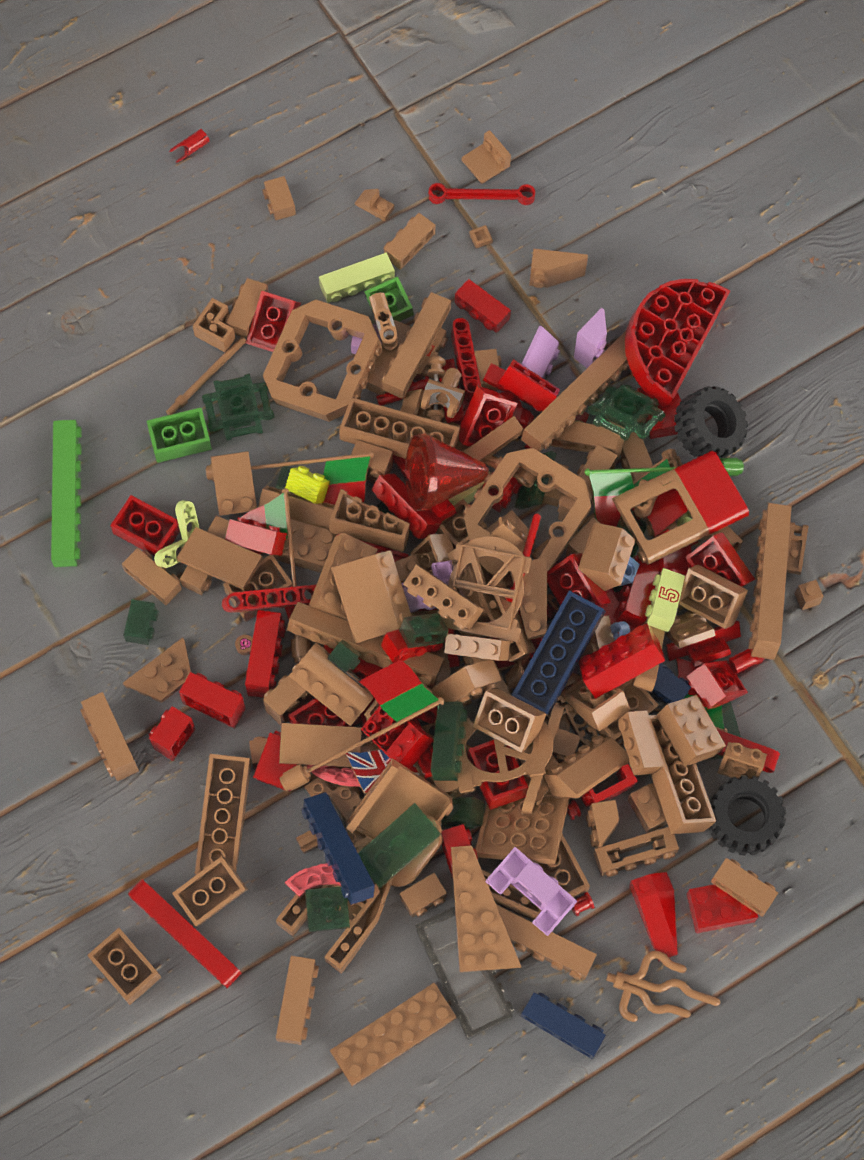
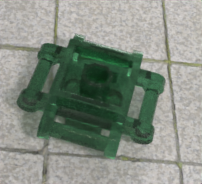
M250 373L244 374L243 377L223 381L214 380L216 392L202 396V402L206 406L209 420V431L215 432L224 428L226 441L232 440L234 437L253 433L262 434L263 430L260 420H271L275 417L274 411L270 407L266 382L252 384ZM254 392H260L264 409L262 412L258 411ZM215 400H218L222 418L219 421H216L212 404ZM251 422H255V426L240 428L231 431L229 428L231 426H233V428L251 425Z
M628 384L625 386L621 385L618 389L613 386L607 387L605 393L596 403H592L588 407L590 414L597 415L593 425L601 426L620 435V438L625 441L629 439L632 432L637 433L639 438L645 439L657 422L665 418L664 411L657 408L659 406L658 399L650 398L634 390ZM649 414L652 415L653 417L644 426H642L646 422V417ZM606 418V419H608V420H610V421H612V422H614V423H616V424H618V425L624 427L625 429H623V428H621V427H619V426H616V425H614V424H612V423H610V422H608V421H606V420H604V419Z

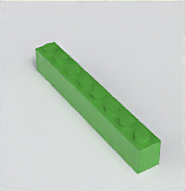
M76 420L53 421L51 561L54 567L77 566V560L81 558L80 548H77V544L81 541V533L78 530V524H81V515L78 513V507H81V496L78 495V489H81V478H78V472H81V461H78V455H81L82 449L81 443L78 444V441L82 437V430Z

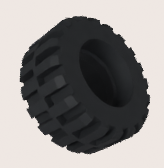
M717 386L704 387L682 399L680 405L677 406L674 422H676L675 432H678L679 435L677 438L679 442L683 443V448L686 451L689 450V454L694 457H699L712 450L716 452L719 458L736 452L743 445L748 431L746 430L748 421L745 420L746 413L741 408L742 404L737 402L736 397L733 394H729V391L723 388L720 389ZM704 411L714 418L718 428V437L707 428L704 420Z
M741 775L739 779L736 777L730 778L728 782L722 783L718 790L716 789L710 800L716 822L708 829L712 830L711 835L713 839L717 838L719 840L718 844L722 848L724 846L728 847V851L731 853L738 851L739 855L745 856L747 853L755 855L759 851L767 850L777 840L785 825L786 807L782 806L784 802L782 796H777L778 790L775 787L771 789L768 786V781L764 780L763 783L758 781L759 777L752 776L751 779H748L747 775ZM739 799L754 802L763 812V826L753 832L738 829L728 817L730 804Z

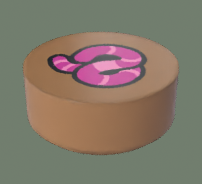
M249 635L239 636L235 641L237 652L242 655L250 654L253 638Z

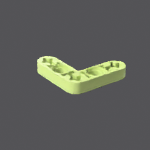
M182 500L177 503L175 511L182 540L159 550L155 554L154 559L157 566L168 568L179 563L176 555L178 547L182 549L195 527L199 528L195 506L190 501ZM189 522L192 524L190 532L187 531V524Z

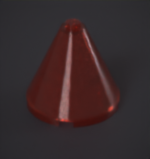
M418 433V435H414L410 440L405 470H410V481H406L409 501L416 511H427L485 481L489 474V469L484 462L426 433Z

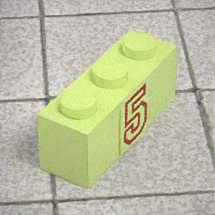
M665 568L662 569L660 575L656 574L653 581L655 590L651 591L649 600L652 602L651 605H648L645 616L648 617L646 623L649 626L666 632L670 630L675 620L685 579L684 575Z

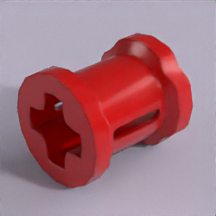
M585 892L583 896L576 899L577 903L572 907V911L577 917L579 913L589 908H595L588 892Z

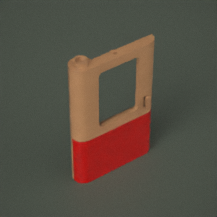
M713 450L612 498L639 546L638 557L642 563L645 562L647 565L749 516L747 505L718 455ZM676 489L690 512L692 520L652 540H647L630 509L664 492Z

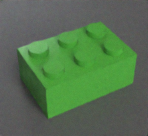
M202 408L147 420L157 463L212 450Z

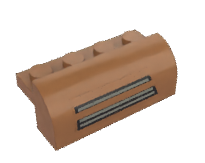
M318 643L312 646L289 675L291 679L350 726L374 698L371 692L358 682L362 680Z

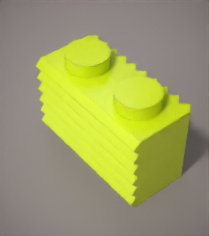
M305 466L291 468L285 488L314 504L323 503L330 481L324 479L325 476L322 474L309 472L310 469Z

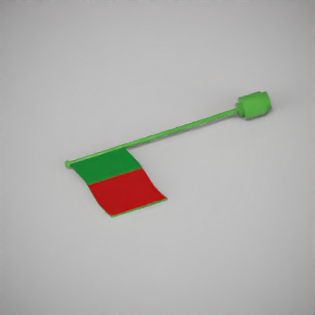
M736 457L719 458L729 476L742 474L744 464L741 459ZM676 467L585 469L584 473L589 476L593 491L596 520L601 524L614 527L627 526L612 498L634 488L631 472L670 471ZM633 507L630 511L638 526H641L638 516L634 511L635 507Z

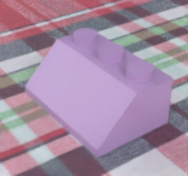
M603 308L577 333L574 359L586 368L605 352L604 346L607 343V330Z
M539 326L522 365L545 379L546 375L551 374L553 369L551 364L553 360H557L560 350L558 349L559 342L542 326Z

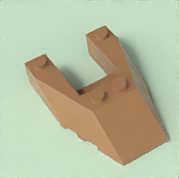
M368 836L354 844V847L375 885L373 898L351 905L348 898H344L341 886H318L307 891L301 897L295 895L276 919L277 925L294 937L320 903L347 923L349 926L324 957L325 962L341 974L378 923L399 864L398 858Z

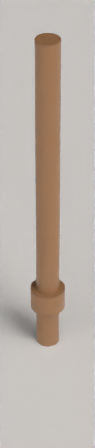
M241 337L183 395H179L175 399V403L166 413L172 415L180 407L183 408L188 403L187 400L246 343V339Z

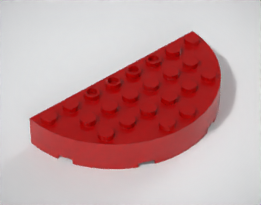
M699 279L669 281L648 293L631 316L625 334V352L629 367L641 388L663 408L666 409L674 399L724 305L730 290L712 282H699Z

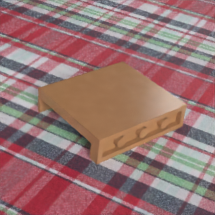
M392 758L348 818L346 829L352 833L356 829L387 849L407 822L415 816H431L441 826L442 818L445 815L448 816L453 809L452 797Z

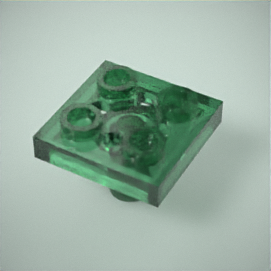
M342 886L305 890L309 932L350 928L348 898H344L341 891Z

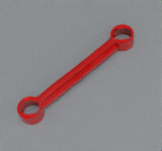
M434 183L429 187L428 198L434 204H441L445 199L518 200L522 205H530L535 200V189L529 184H524L519 189L445 188L443 184ZM435 190L442 191L444 194L440 197H437V195H434L432 192ZM522 192H530L533 196L527 198L522 195Z

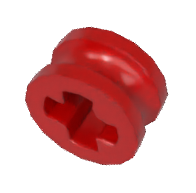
M572 800L567 808V814L571 820H574L575 816H581L580 809L575 800Z

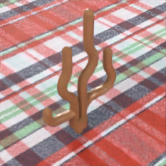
M661 951L648 952L642 960L639 971L634 975L617 971L616 975L608 972L606 981L613 983L614 988L623 990L619 1011L624 1019L631 1022L638 1020L636 1014L630 1013L627 1010L631 993L639 996L644 1006L652 1013H673L685 1018L691 1016L689 1010L675 1005L664 1004L658 1006L653 1004L643 989L660 993L672 987H678L685 995L714 1006L720 1004L718 998L695 991L680 979H670L662 984L643 980L653 959L660 960L671 970L680 973L686 972L687 968L685 965L673 962Z

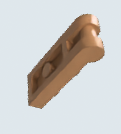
M790 522L787 573L801 574L808 525L798 526ZM794 532L800 533V536L794 535Z

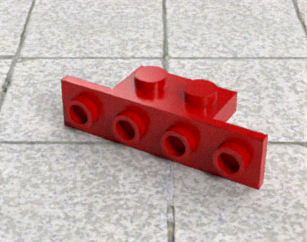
M737 620L734 625L726 629L721 626L714 628L715 636L683 648H678L674 643L667 644L668 660L672 661L676 657L681 658L688 655L696 667L731 655L730 648L726 642L741 637L740 622Z

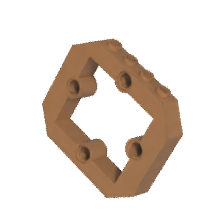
M313 300L291 311L263 377L271 397L277 405L330 422L345 415L351 397L361 399L360 394L367 386V378L375 368V360L382 352V344L369 316L319 300ZM309 322L328 328L336 340H344L348 335L362 339L354 359L346 367L347 375L336 399L321 395L312 382H304L300 387L283 382L291 362H296L302 357V350L299 344ZM356 370H361L358 374H354ZM313 391L310 396H306L308 392Z
M534 448L506 453L504 458L500 457L496 462L495 467L497 468L494 473L490 472L484 481L486 484L483 489L479 488L476 492L473 504H468L463 512L465 514L464 520L468 539L471 541L476 538L487 537L491 534L480 527V524L494 503L502 500L504 488L520 466L537 477V486L542 492H551L557 489L576 501L562 522H554L549 528L550 541L539 556V558L547 557V571L553 568L591 510L586 482ZM548 477L552 480V483L545 485L542 483V479ZM492 488H495L499 491V493L495 496H492L488 493V491ZM560 529L564 534L561 537H556L553 531Z

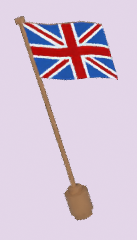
M382 750L362 753L348 752L345 754L364 794H367L391 761ZM416 762L410 770L424 778Z

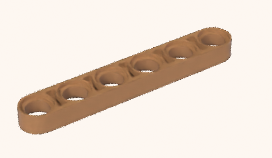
M554 704L548 723L552 732L553 743L564 710V706ZM544 775L531 778L522 807L523 812L532 814Z

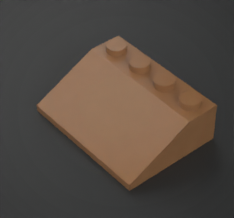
M391 550L331 568L355 644L383 636L387 632L414 625Z

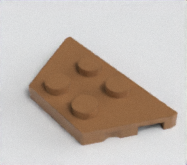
M181 638L124 681L123 685L128 689L131 688L138 691L144 696L152 697L160 703L165 701L183 686L191 672L185 640Z

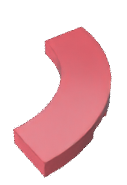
M305 765V766H307V768L309 769V768H311V767L314 766V765ZM321 766L311 772L315 776L334 784L360 787L353 770L343 767L339 769L333 766Z
M327 863L305 868L285 882L299 897L318 886H341L340 882L335 881L333 869Z

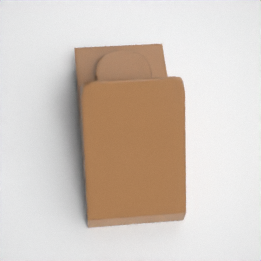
M379 189L364 190L355 202L356 206L383 221H386L395 208L394 204L379 196Z

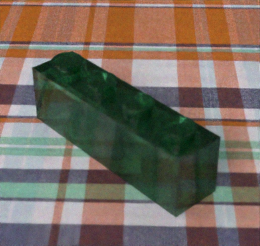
M444 702L443 705H438L431 761L433 781H458V773L462 772V761L459 760L460 756L464 754V745L461 743L462 739H465L466 729L463 725L464 722H467V710H464L462 702Z

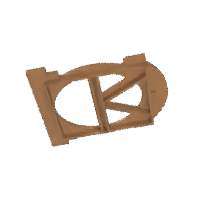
M480 537L464 545L456 544L454 559L457 560V564L450 575L448 585L456 591L457 588L512 598L513 601L509 609L500 618L487 623L476 622L472 629L464 628L462 630L453 624L454 619L451 617L446 619L438 612L435 626L519 642L522 629L517 628L518 620H515L514 616L518 612L523 600V574L529 572L532 558L525 557L515 545L498 537ZM484 556L499 558L504 562V565L486 585L479 558ZM469 563L472 564L477 583L459 580L462 571ZM509 571L514 576V591L496 587Z
M461 715L448 717L460 793L474 791V786H480L481 782H503L527 774L530 777L546 774L545 766L552 756L554 743L552 732L545 721L540 732L533 740L531 754L507 748L506 744L494 738L500 773H490L476 768L466 756L467 741L477 730L473 727L474 721L471 722L470 718L462 719ZM505 755L522 759L526 762L520 767L508 771Z

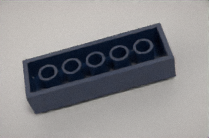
M569 591L512 696L549 716L606 611Z

